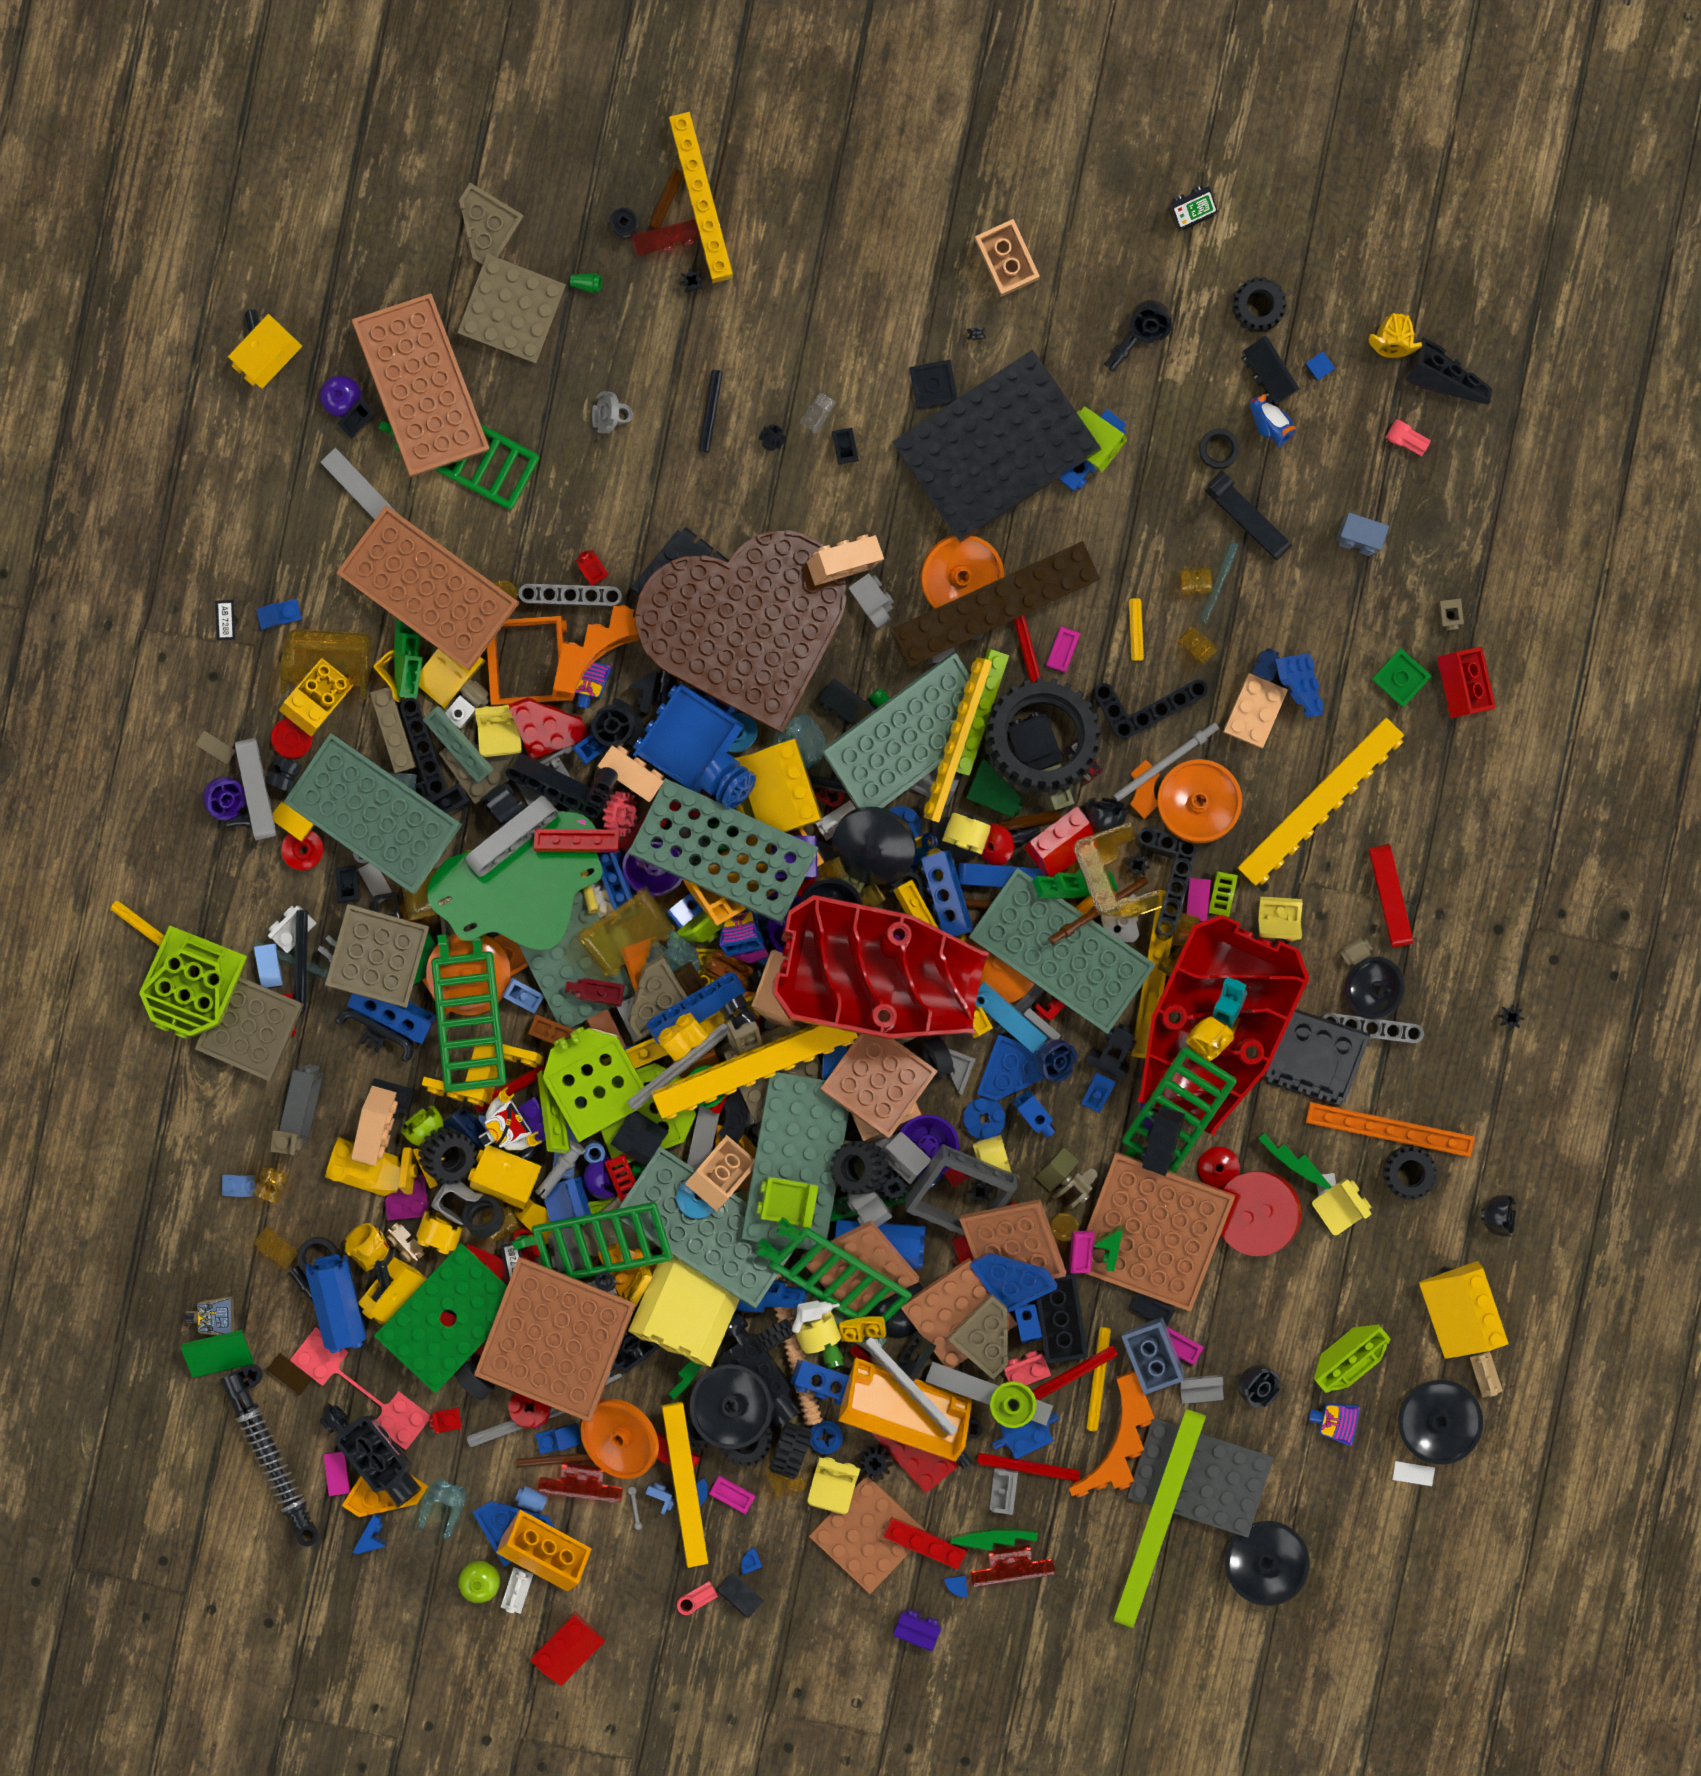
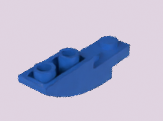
M774 1280L756 1309L739 1299L735 1311L764 1312L765 1307L797 1308L798 1304L805 1303L808 1292L801 1287H788L785 1281Z

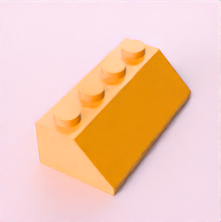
M519 1510L503 1534L496 1553L568 1592L579 1584L592 1548Z

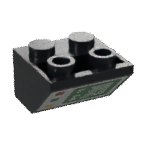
M1203 185L1191 190L1190 195L1186 197L1182 194L1173 198L1168 208L1178 232L1203 222L1218 213L1210 187L1204 188Z

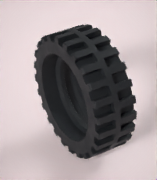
M1044 677L1037 678L1036 682L1030 683L1029 679L1024 680L1022 685L1018 687L1015 684L1007 694L1003 693L999 698L998 703L992 709L986 725L987 729L984 740H986L985 751L986 754L990 755L989 763L991 767L995 766L998 769L997 775L1000 779L1004 776L1009 780L1008 786L1013 788L1015 784L1021 787L1020 792L1025 794L1027 790L1034 791V796H1041L1042 792H1048V795L1051 796L1055 795L1058 790H1062V792L1069 790L1072 784H1078L1082 777L1088 773L1100 747L1101 741H1099V736L1101 734V727L1097 726L1099 718L1097 713L1093 714L1091 710L1092 703L1090 700L1085 702L1082 699L1084 694L1080 690L1077 693L1070 690L1071 684L1067 682L1065 686L1057 684L1058 679L1052 678L1051 682H1044ZM1042 703L1055 706L1064 711L1076 726L1078 733L1076 751L1065 765L1057 769L1041 771L1030 768L1017 760L1009 748L1007 741L1009 723L1020 709L1030 704Z

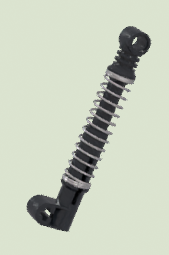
M250 1364L219 1380L236 1412V1422L241 1423L240 1429L245 1431L244 1437L249 1439L247 1444L252 1445L251 1451L256 1453L255 1459L260 1461L258 1466H267L262 1474H271L265 1481L274 1480V1483L269 1488H277L278 1490L274 1492L273 1496L281 1495V1498L276 1503H284L280 1509L282 1514L291 1519L289 1523H293L291 1527L295 1528L294 1533L300 1545L309 1547L316 1543L319 1533L313 1521H309L311 1517H307L309 1514L305 1512L307 1503L304 1498H300L303 1494L295 1496L294 1491L299 1489V1487L291 1488L290 1484L296 1479L287 1480L286 1477L292 1472L284 1474L283 1469L288 1467V1464L281 1466L279 1462L285 1457L277 1459L281 1450H277L275 1446L277 1442L272 1440L274 1435L269 1434L268 1430L270 1428H267L265 1425L267 1420L262 1419L261 1415L263 1413H259L261 1409L258 1404L254 1403L248 1391L249 1388L261 1382L264 1374L263 1369L259 1365ZM250 1369L253 1372L257 1371L256 1380L249 1378L247 1380L249 1386L246 1387L239 1372L243 1371L244 1375L247 1376ZM239 1398H242L248 1412L243 1408ZM304 1530L312 1531L313 1539L309 1541L304 1540L302 1532Z

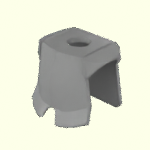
M461 1182L445 1183L439 1189L431 1206L448 1219L463 1225L462 1217L444 1207L441 1203V1198L448 1192H454L467 1201L476 1202L483 1196V1193L475 1192Z

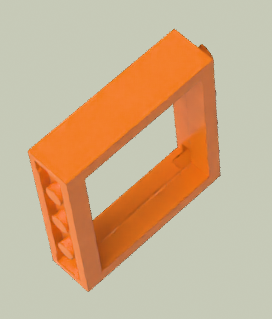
M562 616L507 619L502 626L516 627L556 624L558 663L562 643H568V641L564 642V633H567L566 620L563 621ZM495 636L487 647L492 706L511 704L527 698L501 699L497 636ZM552 695L529 697L535 699L538 703L568 701L554 698Z

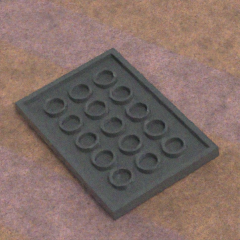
M1158 1418L1152 1420L1144 1444V1450L1141 1453L1135 1472L1134 1481L1128 1494L1129 1499L1153 1506L1180 1428L1179 1425ZM1200 1433L1173 1513L1248 1538L1274 1456Z

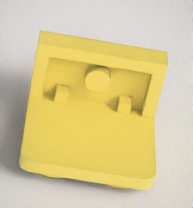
M508 704L496 707L485 706L475 708L479 753L483 757L521 753V735Z
M1260 896L1258 912L1259 936L1267 940L1282 938L1287 941H1295L1301 939L1302 899Z
M1344 1178L1312 1201L1313 1207L1333 1235L1340 1234L1361 1218L1366 1219L1372 1215L1369 1211L1372 1208L1365 1197L1363 1199L1360 1198L1357 1193L1360 1190L1353 1180L1349 1182L1348 1179Z
M829 1457L819 1458L807 1503L814 1507L846 1515L860 1469L850 1463H838Z

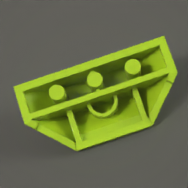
M703 910L671 937L674 940L701 943L707 940L710 943L719 936L717 932L723 928V923L716 926Z
M1380 1325L1353 1327L1321 1354L1314 1380L1325 1393L1350 1387L1381 1361L1387 1344H1389L1391 1339Z

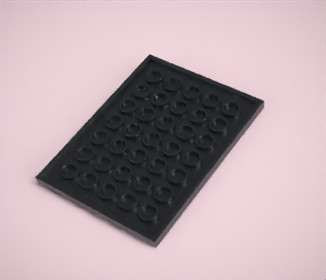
M1033 349L892 441L960 543L1102 450Z

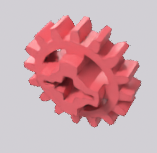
M616 791L615 795H610L611 801H607V809H603L606 813L602 820H606L604 828H607V830H619L620 836L623 837L626 836V833L631 832L630 827H635L634 819H638L635 813L639 810V808L635 807L637 800H634V795L625 791Z

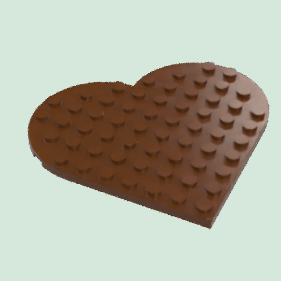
M795 531L765 532L739 547L728 563L710 556H686L675 559L659 568L646 582L637 601L635 611L637 635L645 653L661 670L782 734L841 621L846 605L845 578L815 586L807 561L812 558L813 553L818 552V549L824 545L806 534Z

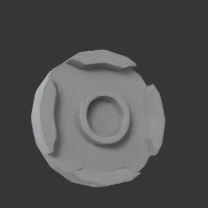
M601 391L596 398L599 400L597 405H593L592 424L593 427L598 428V433H611L616 425H623L631 421L633 417L631 408L626 404H620L616 394ZM619 409L626 413L625 420L619 417Z

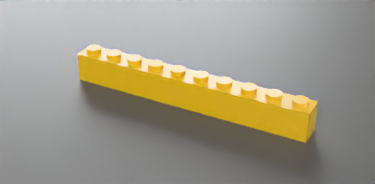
M1387 717L1384 718L1263 840L1237 869L1254 886L1258 883L1263 885L1270 877L1268 873L1273 868L1275 870L1280 868L1285 862L1283 858L1288 853L1292 855L1300 847L1298 843L1303 838L1307 840L1314 833L1312 828L1317 823L1321 826L1329 818L1327 813L1332 808L1337 810L1344 803L1342 798L1347 793L1349 795L1353 794L1359 787L1357 783L1362 778L1366 780L1374 772L1372 768L1377 763L1381 765L1389 757L1386 753L1391 748L1396 750L1403 743L1401 738L1404 734Z
M813 1024L650 1093L660 1117L671 1119L678 1115L677 1112L684 1109L686 1111L693 1110L698 1107L697 1104L703 1101L709 1103L716 1100L720 1094L725 1093V1095L734 1093L737 1091V1087L742 1085L745 1087L751 1086L761 1077H764V1079L776 1075L778 1070L784 1069L786 1071L796 1066L795 1063L800 1061L804 1063L815 1059V1055L820 1053H831L835 1050L834 1047L841 1044L842 1046L850 1045L858 1036L854 1032Z

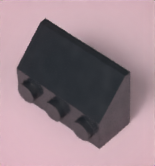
M1267 335L1242 351L1243 357H1241V360L1247 368L1251 367L1254 372L1252 377L1258 386L1262 385L1265 392L1263 394H1266V400L1269 404L1273 403L1276 406L1298 392L1300 388Z
M835 678L832 679L819 698L822 701L820 706L828 712H831L833 709L839 714L837 718L846 725L849 722L856 725L876 710Z

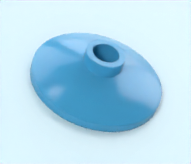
M743 713L732 715V717L743 723L744 727L739 733L742 736L739 738L737 736L728 752L739 753L745 751L754 743L757 737L758 728L753 718Z
M688 1179L680 1185L676 1195L677 1205L681 1212L694 1219H702L711 1215L715 1209L703 1199L697 1200L694 1197L696 1193L685 1184Z

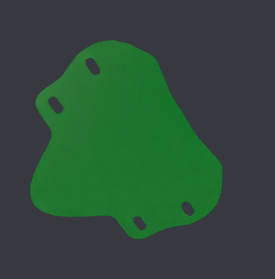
M558 812L557 817L543 829H595V827L584 815L574 812ZM578 820H585V824H586V825H584V824H582V823H579V822H577V821H578ZM534 835L491 871L479 877L465 862L466 856L471 852L469 851L448 858L439 867L427 887L428 901L431 908L449 922L461 940L471 941L488 932H497L530 949H551L561 941L566 933L575 894L579 890L597 882L602 877L603 870L597 852H535ZM589 868L594 869L593 874L584 878L581 877V872ZM448 896L452 897L451 902L442 906L438 904L441 899ZM471 923L477 924V927L471 931L465 932L463 930L465 926Z

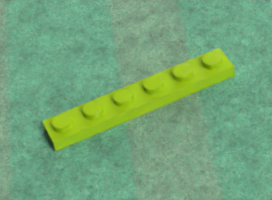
M987 649L984 659L992 661L956 772L970 776L1009 655Z

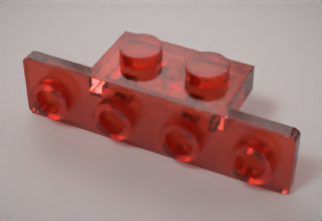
M695 219L632 236L638 256L660 250L662 252L671 251L675 246L682 245V247L695 244V241L701 240Z
M566 1462L562 1463L561 1479L540 1477L538 1492L586 1498L588 1500H602L610 1503L621 1502L623 1488L603 1485L604 1471L597 1466Z
M1030 1545L988 1551L991 1568L970 1572L973 1587H984L990 1584L1047 1577L1056 1574L1053 1559L1032 1561Z

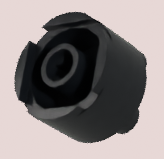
M499 783L480 798L482 802L487 801L485 807L499 825L508 823L526 808L520 800L516 802L512 796L514 792L507 783L504 785Z

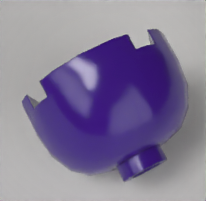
M344 375L328 379L322 385L320 391V402L323 408L330 415L342 418L354 403L362 397L359 385L352 378Z
M218 777L206 785L202 800L204 807L212 816L220 820H228L238 815L237 812L245 805L246 796L244 788L239 782L229 777Z
M605 1156L603 1161L589 1163L582 1177L583 1186L593 1197L599 1199L617 1197L615 1195L617 1191L605 1165V1161L611 1159L609 1156Z

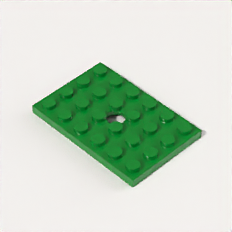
M460 1243L374 1337L436 1394L489 1337L507 1285ZM445 1310H452L457 1316L456 1323L450 1327L444 1326L440 1321V1315Z

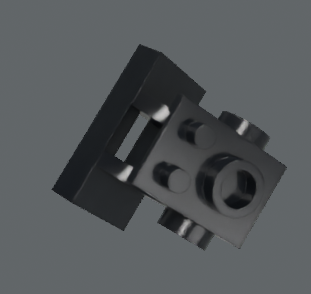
M1121 1023L1118 1026L1115 1025L1114 1029H1111L1105 1037L1108 1042L1104 1050L1101 1052L1092 1047L1086 1062L1124 1081L1130 1066L1122 1061L1127 1051L1132 1052L1136 1045L1135 1035L1132 1034L1134 1030ZM1111 1045L1122 1049L1118 1059L1107 1054Z

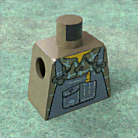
M234 1295L198 1302L197 1311H186V1323H198V1333L221 1335L234 1332Z

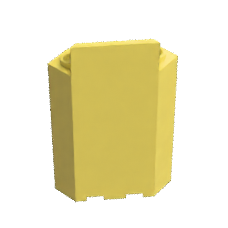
M673 1256L671 1261L657 1264L652 1275L653 1278L644 1293L628 1331L641 1340L658 1344L668 1352L684 1355L696 1364L711 1367L739 1299Z

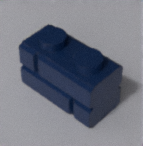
M1269 648L1260 652L1250 674L1269 682L1272 681L1277 672L1275 659L1280 658L1278 656L1279 652Z

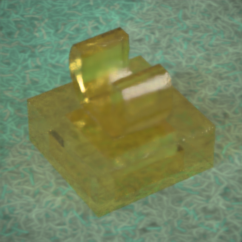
M870 884L862 890L865 895L861 898L863 905L870 903L872 907H875L886 900L876 884Z

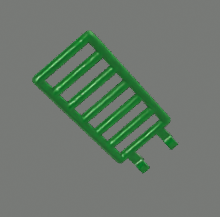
M382 421L379 429L394 437L391 426ZM480 423L484 435L493 440L489 445V451L485 453L472 479L469 480L460 475L468 458L457 461L453 470L445 466L434 470L496 504L512 510L540 457L537 453ZM396 442L394 448L400 452ZM502 444L511 449L490 490L479 485V482L498 446ZM518 454H521L530 460L507 500L497 495L516 457Z
M446 934L437 935L440 957L433 958L431 965L444 1090L446 1092L503 1086L506 1084V1073L493 953L491 951L483 952V937L480 936L472 940L473 953L450 956L449 936ZM486 960L487 973L441 978V965ZM488 981L489 994L443 999V986ZM490 1002L491 1015L445 1020V1007ZM492 1023L493 1036L453 1041L447 1040V1028ZM494 1044L495 1057L450 1062L449 1049ZM494 1065L497 1067L498 1078L452 1083L451 1070Z
M1183 1047L1123 1136L1122 1143L1129 1147L1124 1155L1133 1157L1135 1153L1142 1155L1144 1147L1133 1141L1132 1138L1136 1132L1144 1137L1147 1136L1149 1129L1144 1127L1142 1123L1146 1117L1152 1118L1154 1113L1152 1108L1157 1102L1164 1107L1184 1113V1120L1196 1127L1191 1135L1181 1129L1179 1138L1186 1143L1181 1150L1176 1147L1174 1154L1176 1158L1169 1171L1176 1173L1235 1086L1236 1078L1188 1047ZM1186 1057L1224 1080L1226 1084L1222 1090L1182 1066ZM1176 1072L1215 1096L1216 1098L1213 1103L1209 1105L1172 1081ZM1166 1087L1205 1111L1206 1113L1203 1118L1199 1120L1162 1096Z
M655 1202L537 1224L532 1227L533 1235L517 1236L516 1240L512 1242L514 1250L537 1245L542 1265L552 1269L541 1232L553 1230L565 1270L563 1274L575 1279L595 1276L601 1272L611 1273L669 1262L673 1258L660 1212ZM651 1212L663 1254L651 1255L639 1213ZM631 1215L643 1258L632 1260L619 1217ZM611 1219L624 1262L612 1263L600 1221ZM592 1223L603 1259V1266L593 1267L580 1226L581 1224ZM572 1226L585 1269L573 1270L561 1228Z
M783 1217L777 1222V1225L780 1227L776 1233L781 1236H787L792 1240L781 1251L773 1248L763 1238L757 1243V1246L760 1248L756 1251V1254L772 1260L769 1263L771 1269L822 1301L832 1305L840 1304L835 1309L851 1319L865 1317L892 1290L899 1294L900 1297L880 1316L884 1317L886 1323L912 1297L910 1291L810 1228L805 1227L799 1231ZM806 1237L816 1242L790 1270L781 1265L787 1256ZM823 1248L834 1253L807 1281L797 1275ZM841 1258L850 1263L824 1291L814 1286ZM857 1269L867 1274L841 1302L831 1296ZM874 1280L884 1285L858 1312L848 1307Z

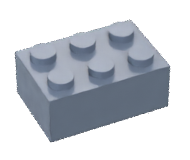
M1349 512L1342 519L1335 541L1339 542V546L1351 550L1354 547L1360 549V554L1371 556L1382 550L1389 526Z
M1163 1317L1123 1331L1121 1337L1144 1395L1184 1381L1185 1372Z

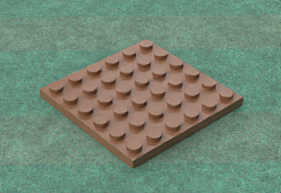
M1115 1152L1086 1231H1093L1095 1233V1241L1117 1226H1123L1114 1272L1106 1270L1107 1263H1103L1105 1250H1109L1094 1247L1093 1245L1091 1271L1086 1274L1191 1312L1235 1195L1168 1171L1167 1175L1163 1176L1142 1168L1143 1161Z
M518 1257L474 1376L585 1421L592 1422L636 1303L523 1257Z

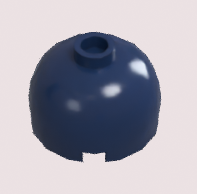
M1060 1039L1045 1041L1039 1046L1035 1054L1036 1069L1040 1075L1049 1081L1061 1082L1066 1080L1074 1071L1071 1069L1073 1064L1077 1063V1052L1074 1046Z

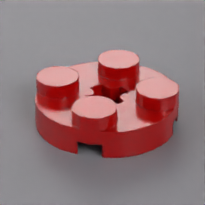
M515 1393L508 1404L512 1420L521 1428H539L550 1418L551 1406L519 1393ZM528 1404H535L533 1406V1408L535 1409L533 1412H525V1410L527 1409L526 1406Z

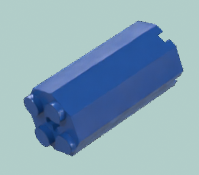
M837 1219L835 1238L861 1226V1224L855 1220ZM894 1223L881 1224L878 1227L879 1230L912 1268L922 1269L923 1256L919 1255L924 1253V1240L920 1239H925V1226Z
M334 1254L316 1259L313 1266L310 1263L306 1264L305 1271L324 1347L329 1349L330 1353H337L342 1348L347 1347L352 1349L361 1347L363 1345L362 1341L366 1339V1330L347 1255H343V1259H340L339 1255Z

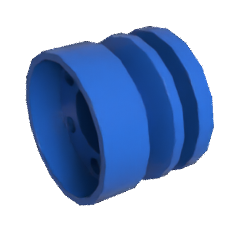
M723 753L715 758L706 768L700 780V787L712 797L716 796V800L722 803L728 810L730 808L734 809L745 801L753 790L756 783V775L745 766H740V762L729 753Z

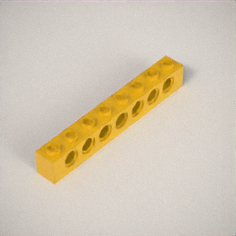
M690 112L669 117V122L712 284L732 279L731 265Z

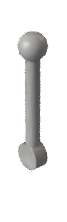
M565 747L540 763L546 764L564 753H570L572 747Z
M630 1487L628 1493L632 1499L635 1517L634 1528L641 1530L642 1524L639 1521L635 1498L636 1488Z

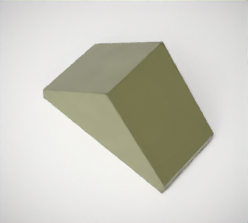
M1063 1147L1035 1178L1051 1192L1069 1175L1079 1161Z

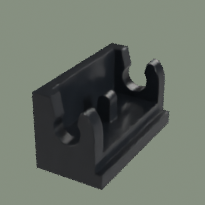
M733 1572L716 1589L719 1594L746 1618H750L764 1602L759 1595Z

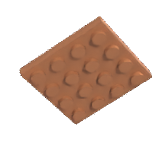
M860 1034L820 1088V1091L889 1139L935 1076L937 1070L894 1039Z
M1040 1199L961 1215L960 1222L974 1259L987 1253H992L1046 1268L1053 1279L1065 1277L1067 1272Z
M872 1220L830 1241L903 1288L919 1282L917 1273ZM823 1248L806 1267L814 1274L834 1253ZM841 1258L819 1282L826 1289L850 1263ZM857 1269L831 1296L841 1302L867 1274ZM874 1280L848 1307L858 1312L884 1285ZM891 1290L882 1300L895 1294V1292Z
M970 1258L912 1296L901 1307L922 1337L936 1345L934 1352L944 1366L951 1369L968 1357L948 1340V1336L990 1295L971 1268L970 1264L972 1261ZM1010 1312L1007 1313V1329L1009 1331L1017 1325L1016 1319Z
M868 1476V1478H863L854 1487L848 1513L843 1515L831 1512L809 1537L871 1594L912 1551L883 1537L891 1517H895L924 1531L926 1530Z

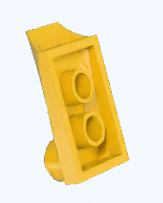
M338 1137L327 1167L326 1178L382 1196L397 1192L401 1166L399 1156L385 1152L383 1159L379 1158L376 1166L351 1159L355 1142Z

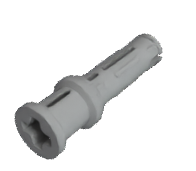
M570 1140L568 1143L569 1151L565 1154H559L558 1163L539 1188L536 1189L538 1195L545 1189L541 1195L542 1198L547 1199L566 1171L573 1168L577 1158L585 1153V1149L579 1143Z

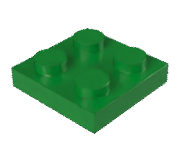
M1400 648L1371 680L1403 708L1432 676Z

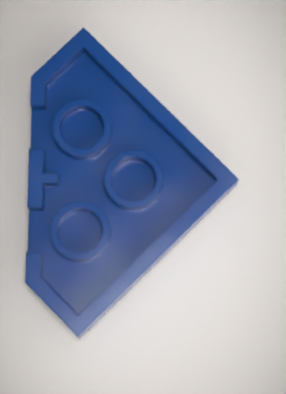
M1310 653L1275 659L1280 681L1283 685H1288L1291 688L1290 695L1297 704L1303 705L1305 708L1303 713L1306 717L1323 715L1324 705L1319 696V683L1317 678H1315L1313 670L1314 661L1310 657Z
M998 1034L977 1094L998 1101L1045 1079L1039 1074L1035 1066L1034 1058L1036 1051L1032 1053L1021 1042Z
M987 1253L972 1260L970 1264L987 1291L1007 1306V1313L1056 1290L1058 1286L1046 1268L1000 1255Z
M489 1501L472 1512L495 1552L498 1549L503 1534L519 1510L528 1513L553 1528L555 1526L548 1515L495 1501ZM497 1554L503 1566L512 1562Z

